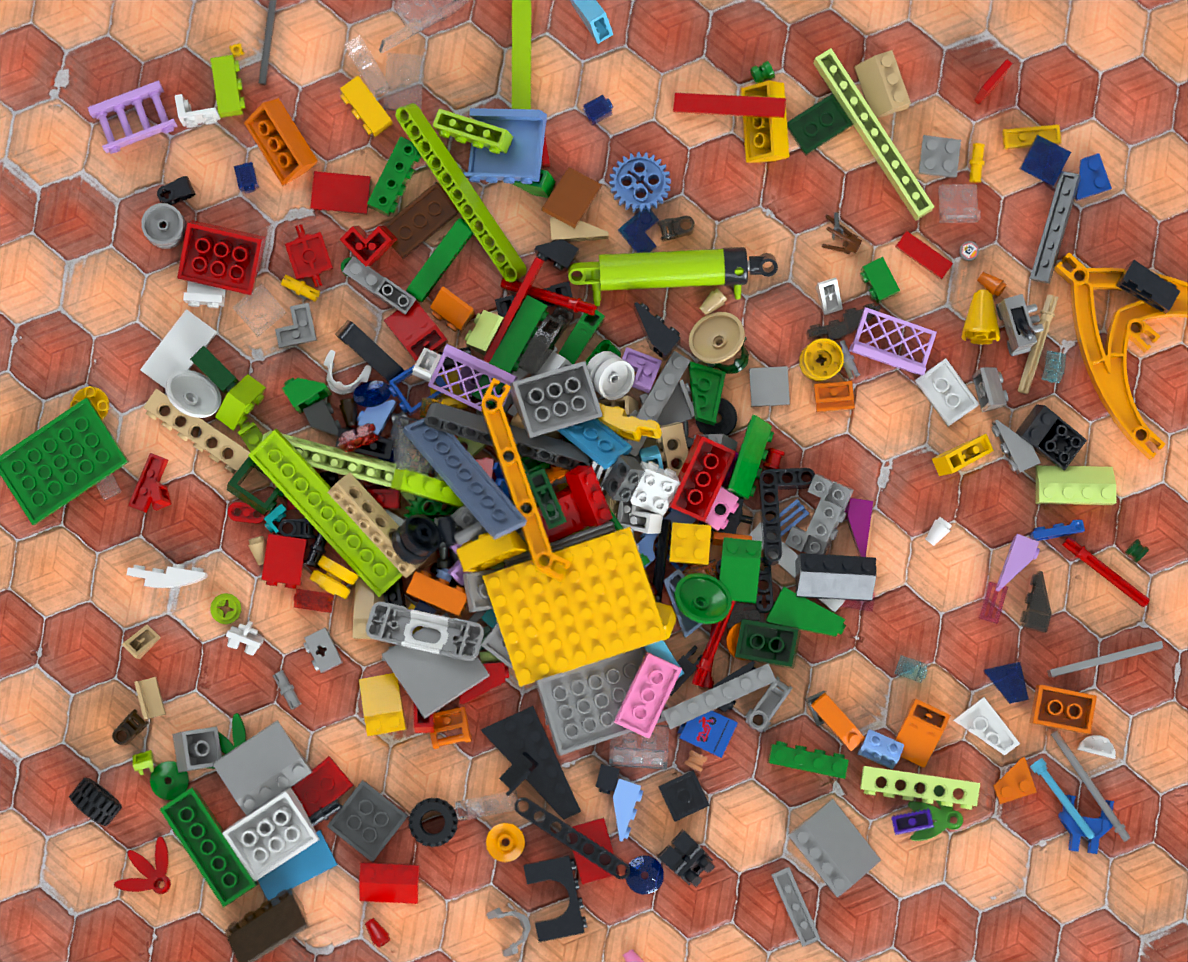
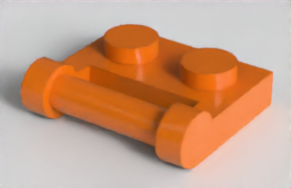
M465 707L435 713V733H430L433 749H439L440 746L457 742L472 741ZM462 728L463 734L438 739L437 733Z

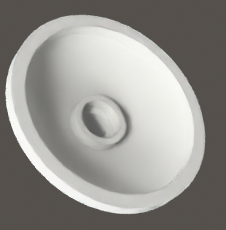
M191 370L177 371L169 377L165 389L168 399L176 409L188 416L198 418L209 417L216 413L221 405L219 389L208 377Z

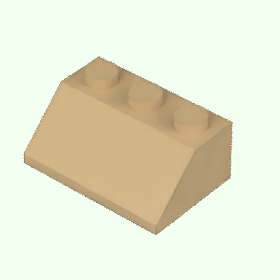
M892 50L875 55L854 66L865 100L876 118L909 108L911 102Z

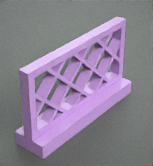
M865 307L849 351L922 376L925 374V366L937 332ZM867 314L875 315L878 322L868 326L866 322ZM891 320L896 329L886 333L882 323ZM880 325L884 335L875 339L870 329ZM908 326L914 335L904 339L900 329ZM868 331L872 341L866 344L859 342L861 333ZM897 331L902 341L892 345L888 335ZM923 332L931 334L929 342L924 345L921 344L918 337ZM883 337L886 338L890 346L884 350L879 349L876 343L877 340ZM915 337L919 347L910 351L906 341ZM901 343L904 344L907 351L902 356L897 355L894 349L895 346ZM921 349L924 355L922 363L915 361L911 353Z
M446 344L428 386L482 411L481 406H479L482 401L474 404L469 397V394L479 391L483 399L482 389L490 385L480 387L477 379L478 376L485 374L489 377L490 383L492 378H495L500 383L502 382L507 385L517 381L518 377ZM446 357L454 360L455 368L445 370L443 363ZM468 366L471 368L473 376L463 379L460 368ZM457 370L460 380L450 384L447 373ZM445 375L448 385L443 387L434 385L438 376ZM474 378L478 388L467 392L464 381ZM462 383L465 393L457 396L453 393L451 386ZM494 386L493 392H494V394H495V396H496L497 398H500L501 395H497V392H496V389H495V386ZM509 391V393H508V395H507V397H506V399H505V401H504V403H503V405H502L503 407H504V404H505V402H506V400H507V398H508V396H509V394H510V391Z

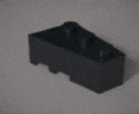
M1136 260L1131 261L1125 267L1115 285L1165 314L1170 311L1180 293L1176 285L1166 282Z

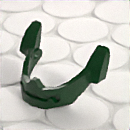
M743 342L741 357L739 359L736 358L733 364L706 363V365L711 368H719L721 371L726 372V374L738 373L747 366L749 353Z

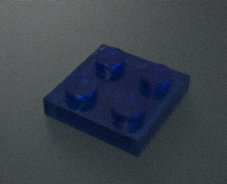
M1036 135L1019 169L1054 186L1071 152Z

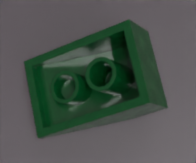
M742 619L735 657L794 669L801 631L797 628Z

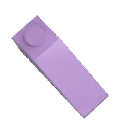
M1019 534L1013 538L995 591L999 592L1033 559L1036 560L1040 551L1037 548L1038 541Z

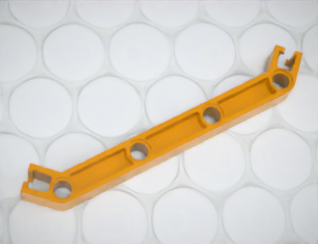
M493 378L482 399L481 410L513 505L527 520L526 525L522 526L521 529L533 564L538 571L561 582L564 574L561 573L560 575L551 570L550 567L555 562L568 569L571 562L553 554L502 406L511 386L507 384L503 386L502 390L504 392L500 398L491 395L494 386L499 385L500 381ZM488 401H493L496 404V408L490 410L485 404ZM511 453L514 459L508 462L504 460L503 455ZM522 505H529L532 511L528 514L521 511ZM543 556L547 557L549 564L542 566L539 564L538 559Z

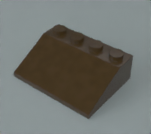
M292 888L279 892L273 900L265 901L256 911L248 912L239 922L231 923L225 932L237 962H255L308 928L309 924L304 905Z

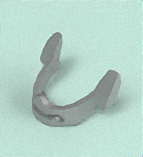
M500 908L486 914L488 919H499L504 916H512L519 919L520 925L523 927L522 935L516 943H512L509 945L510 947L503 950V956L507 957L518 953L517 947L527 939L531 929L528 918L516 911L502 912Z

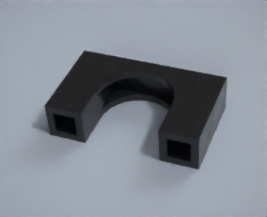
M569 855L524 864L527 885L547 880L557 881L567 889L570 898L569 906L561 916L535 922L538 941L544 942L585 933L584 928H588L586 916L582 917L580 909H584L582 897L578 898L576 891L580 889L578 878L573 877L572 872L576 870L574 858L570 859Z

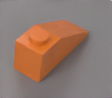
M825 692L810 705L839 741L850 751L865 739L856 726Z

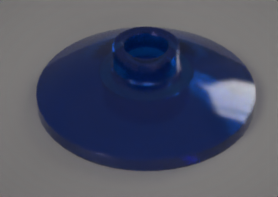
M379 380L362 383L354 390V401L362 407L381 405L391 395L388 390L390 386L386 382Z
M646 855L638 856L630 861L628 864L630 874L625 878L630 889L642 895L651 894L658 890L664 879V871L661 864L655 858ZM642 872L648 873L647 879L641 878Z

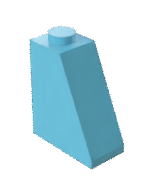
M570 0L597 44L613 35L606 12L597 0Z

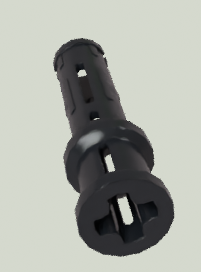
M319 532L314 544H311L309 547L310 552L307 560H304V564L316 569H320L318 562L322 555L326 553L325 545L327 542Z

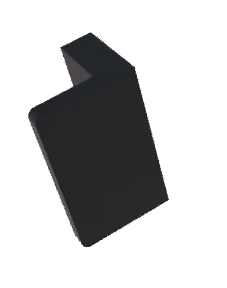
M525 751L499 778L510 789L505 794L507 797L539 765Z

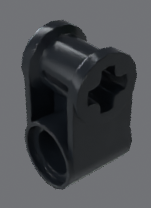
M188 176L180 177L169 184L161 186L157 191L160 203H167L169 205H174L196 195ZM165 193H168V195H169V198H168V199H166V198L164 197V194H165Z
M306 518L286 519L279 524V531L283 536L316 539L314 526ZM288 523L292 524L293 531L288 534L284 533L283 526Z

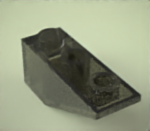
M1037 571L1036 574L1032 575L1030 585H1033L1031 593L1028 592L1025 603L1028 605L1026 611H1023L1021 614L1020 622H1023L1021 626L1023 628L1047 633L1052 613L1043 571Z

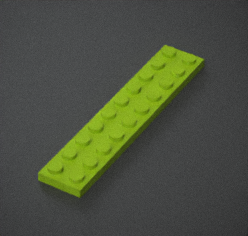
M278 429L273 430L248 455L378 597L403 576L327 493L331 487Z

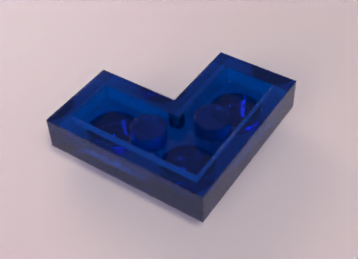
M643 208V213L639 211L621 226L618 232L636 253L652 252L657 246L645 232L654 226L659 219L651 210L648 212L646 208Z

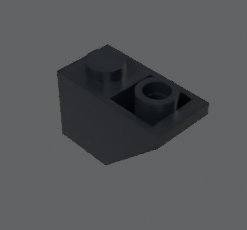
M561 239L537 245L535 253H537L536 257L545 262L549 260L554 263L552 266L556 269L568 271L579 253V248Z

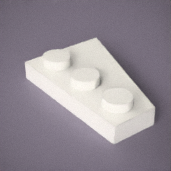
M985 697L953 720L1003 755H1006L1020 744Z

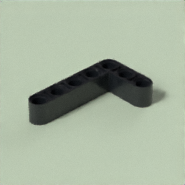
M810 468L764 470L760 475L759 498L763 558L768 565L778 564L782 557L778 490L809 488L815 476V472ZM787 475L791 477L792 482L785 483L782 477ZM808 475L811 481L804 482L801 476ZM766 476L771 477L773 482L766 484L763 478ZM771 495L774 501L768 503L764 500V496ZM773 514L775 516V520L768 521L765 518V515ZM772 532L777 538L769 540L766 534ZM774 551L777 553L778 558L771 559L768 557V553Z

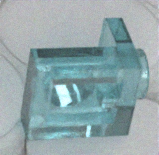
M1047 350L1042 380L1052 383L1061 382L1065 369L1066 354Z
M901 655L895 674L921 683L927 675V665Z

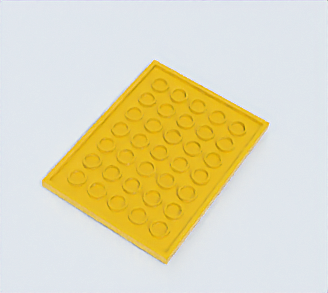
M631 527L553 552V554L571 562L568 569H565V566L558 563H552L551 570L560 575L561 573L564 574L561 582L538 571L532 560L482 576L519 687L668 638ZM543 556L538 559L539 564L542 566L549 564L547 557Z

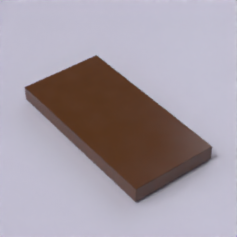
M435 182L385 224L398 238L392 247L402 259L406 258L460 212L443 188Z

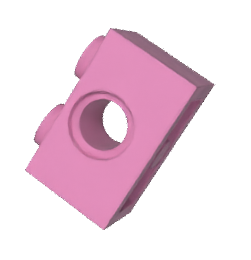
M720 487L706 521L701 522L711 525V528L717 532L720 528L724 530L729 522L727 516L730 512L734 514L740 505L737 503L739 498ZM723 505L726 510L725 514L718 515L715 512V507Z

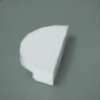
M1101 735L1085 737L1077 747V750L1115 759L1116 756L1113 744L1109 739Z

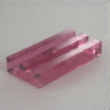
M989 582L979 619L998 624L1008 587L1004 586L1002 588L994 619L991 617L998 591L995 590L988 615L984 616L992 586L995 589L997 583Z

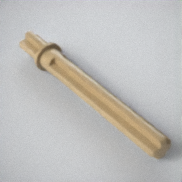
M1050 294L1047 295L1043 310H1040L1042 314L1038 324H1042L1044 330L1035 333L1037 342L1031 347L1018 387V392L1022 394L1029 393L1052 317H1055L1054 311L1058 297Z

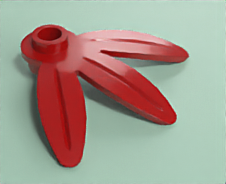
M159 836L156 841V870L145 857L135 851L128 850L127 855L130 861L147 879H123L116 881L114 887L128 892H142L151 889L157 894L168 892L171 887V881L166 876L169 855L164 838ZM164 881V887L160 888L159 884Z

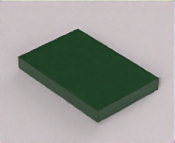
M833 93L787 122L788 131L805 156L853 126L852 121Z

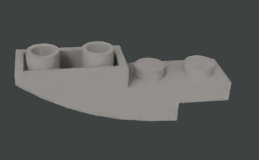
M354 256L342 271L364 289L405 315L416 300V298L386 277L384 278L369 266L366 267Z

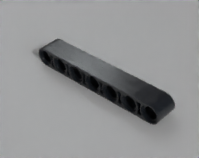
M521 797L515 802L514 808L519 815L618 879H625L629 876L630 867L625 861L526 797ZM520 801H526L529 804L527 811L522 812L518 809ZM541 811L545 814L543 822H537L534 819L536 812ZM553 822L561 824L562 829L560 832L554 833L551 831L550 826ZM569 833L577 834L578 840L576 843L571 844L567 841ZM587 843L594 846V852L591 854H586L583 851V846ZM603 854H607L611 858L610 863L607 865H603L599 861L600 856ZM618 865L626 866L627 872L625 875H618L616 873Z

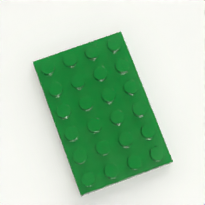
M86 397L0 455V475L31 524L36 525L127 464L129 460L89 398Z

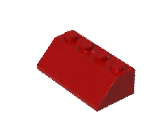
M697 434L679 473L678 479L681 483L669 507L705 522L737 451Z

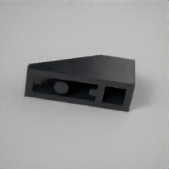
M347 426L339 428L336 447L389 460L391 459L394 440Z

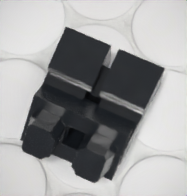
M682 829L671 841L675 847L672 848L668 844L657 858L689 886L692 884L697 887L701 883L702 878L699 875L703 870L709 873L715 866L712 863L713 859Z

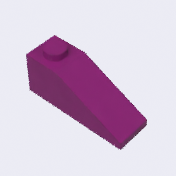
M850 498L844 511L847 514L846 520L859 557H866L873 501Z

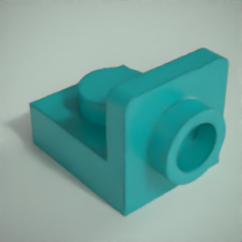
M280 504L264 518L266 521L264 525L271 533L274 531L277 534L280 533L274 522L277 521L279 523L287 516L285 513L288 510L283 504Z

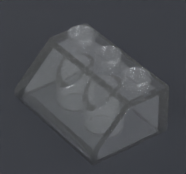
M655 725L650 738H646L636 732H630L610 739L609 766L667 769L669 726Z

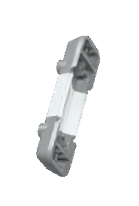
M378 602L373 605L366 625V633L371 639L470 661L478 656L484 636L483 627L478 623L416 611L386 602ZM422 626L438 630L441 637L437 643L432 644L415 640L412 632L414 628Z

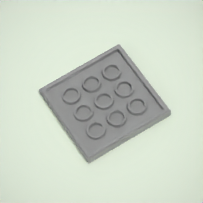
M447 613L442 615L443 617L450 618V616ZM423 627L412 636L415 640L435 644L440 640L441 634L438 630ZM396 645L382 654V657L424 719L490 676L478 657L471 661L401 645Z

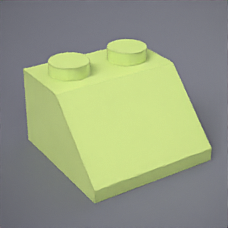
M483 310L482 314L478 313L474 320L476 325L473 331L469 330L465 337L467 341L466 346L485 356L504 318Z

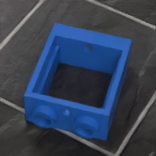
M415 365L390 380V387L388 388L394 398L397 396L401 402L399 403L401 410L404 413L407 412L410 416L430 404L431 401L444 395V393L437 391L415 406H410L397 385L412 376ZM438 376L434 382V385L438 387L447 385L441 376Z

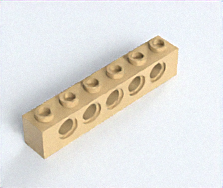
M158 389L153 392L143 407L147 410L146 415L154 420L159 418L163 421L161 425L170 431L172 428L179 432L177 436L186 442L188 439L193 441V446L199 451L203 452L204 449L210 453L208 457L217 463L220 460L226 464L224 468L233 474L239 470L251 453L201 418L188 416L180 412L173 406L167 395ZM164 407H170V413L167 416H162L161 410ZM181 417L186 418V424L178 427L177 420ZM201 428V436L193 437V430ZM211 439H217L218 441L215 448H209L208 446ZM232 449V458L225 459L224 452Z
M350 472L327 492L405 578L421 565L406 563L398 557L392 547L391 537L393 532L400 526Z

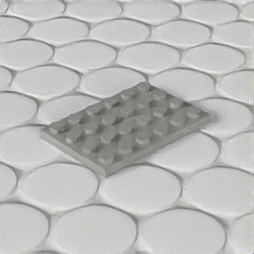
M643 647L535 681L558 756L633 732L614 723V720L645 656ZM663 712L661 713L657 723L666 721Z

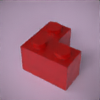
M357 225L352 226L340 240L368 267L373 266L398 238L385 225L378 226L370 235Z

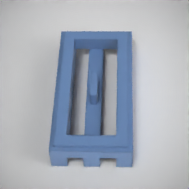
M798 499L780 512L781 518L794 506L797 505L799 507L780 522V527L800 511L803 512L799 518L781 531V536L809 515V512L806 511Z

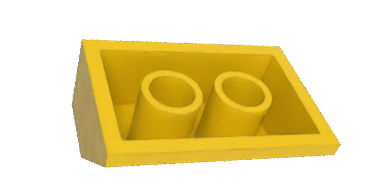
M516 530L495 540L489 533H484L478 536V540L467 541L461 545L462 547L456 549L462 568L467 572L484 571L506 559L529 550Z

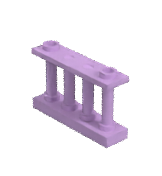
M159 80L88 107L93 119L97 118L101 123L108 144L102 146L106 153L110 152V154L119 152L122 147L161 132L169 133L174 130V127H177L174 119L168 120L159 97L160 93L164 92ZM149 97L153 100L161 120V124L153 127L150 126L142 105L143 100ZM131 104L135 106L144 129L134 134L124 112L125 106ZM112 111L117 112L126 136L116 141L106 118L107 113Z

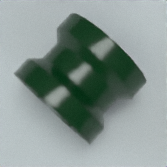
M1136 539L1127 548L1125 553L1131 555L1133 561L1137 563L1145 556L1149 548L1147 546L1144 547L1141 541Z

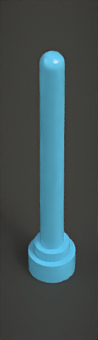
M1043 758L1037 760L1030 768L1034 773L1043 777L1087 838L1092 839L1094 837L1093 831L1049 774L1046 767L1047 763Z

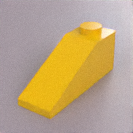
M983 434L932 458L938 475L943 476L964 468L994 450L987 434Z

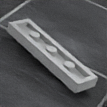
M787 867L771 874L802 947L820 940V936L790 868Z

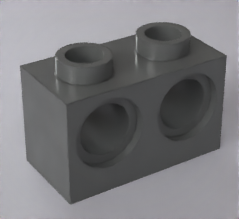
M619 455L602 487L612 500L627 502L645 470L635 457Z

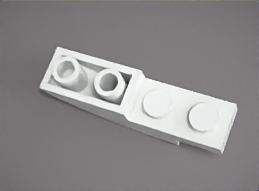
M173 564V567L167 566L166 574H164L162 569L153 568L152 571H147L145 566L134 565L133 568L128 567L127 569L128 576L144 578V586L152 588L187 586L204 580L208 576L207 573L203 572L202 568L192 567V570H186L184 565Z

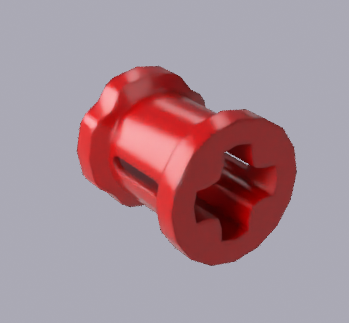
M769 448V455L763 466L768 469H780L779 464L785 452Z

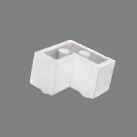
M630 498L627 502L620 501L617 519L623 528L631 527V530L646 534L661 533L663 515L632 504Z

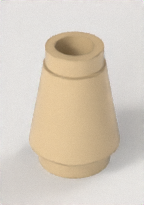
M717 288L715 291H711L699 308L707 316L723 306L727 298Z
M263 536L249 539L248 546L257 564H264L267 541L264 540Z

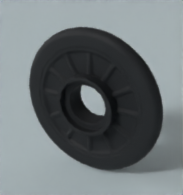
M723 398L720 399L718 413L721 415L722 420L719 423H715L713 426L696 421V425L702 434H724L728 436L734 430L737 424V413L729 401Z

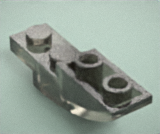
M874 303L863 306V308L866 307L878 312L881 309L880 305L875 306ZM850 308L845 310V313L841 316L842 322L837 319L829 321V325L821 326V324L810 326V329L806 332L807 339L826 336L827 339L836 341L857 331L864 309L856 310V308ZM868 313L866 322L871 321L875 315Z
M557 306L551 315L548 314L527 347L518 368L535 376L555 349L558 339L574 319V313Z

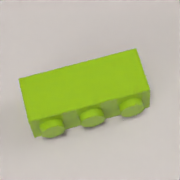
M233 55L210 58L218 114L221 118L242 115V108H246L244 97L240 95L243 85L241 78L238 79L237 72L240 71L239 60H235Z

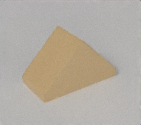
M145 625L122 645L136 659H141L161 637L152 628Z

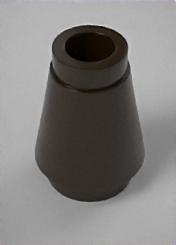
M355 398L340 400L341 405L339 407L346 426L357 425L358 402L355 401Z

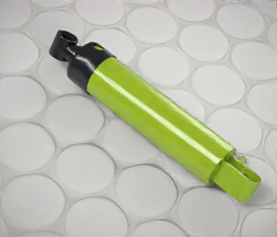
M745 247L600 254L599 262H580L570 265L568 277L569 281L575 285L592 284L593 301L596 306H600L601 291L734 285L735 299L739 300L741 298V285H746L748 282V271L750 275L770 277L777 272L778 265L776 258L771 253L749 256V260H747ZM765 262L772 263L769 268L763 267V264ZM574 271H580L582 273L579 277H575L572 275Z

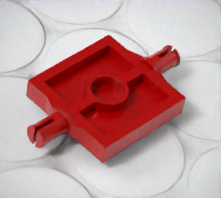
M300 224L299 227L297 225L295 228L298 237L294 241L285 243L296 280L312 277L315 288L321 287L323 284L319 275L333 269L322 233L305 234L303 224Z

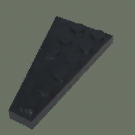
M533 706L481 729L484 735L511 764L524 751L539 764L526 780L563 820L581 812Z

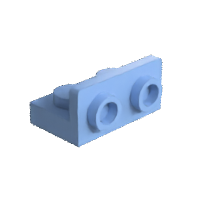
M869 729L857 754L893 770L900 759L904 744Z

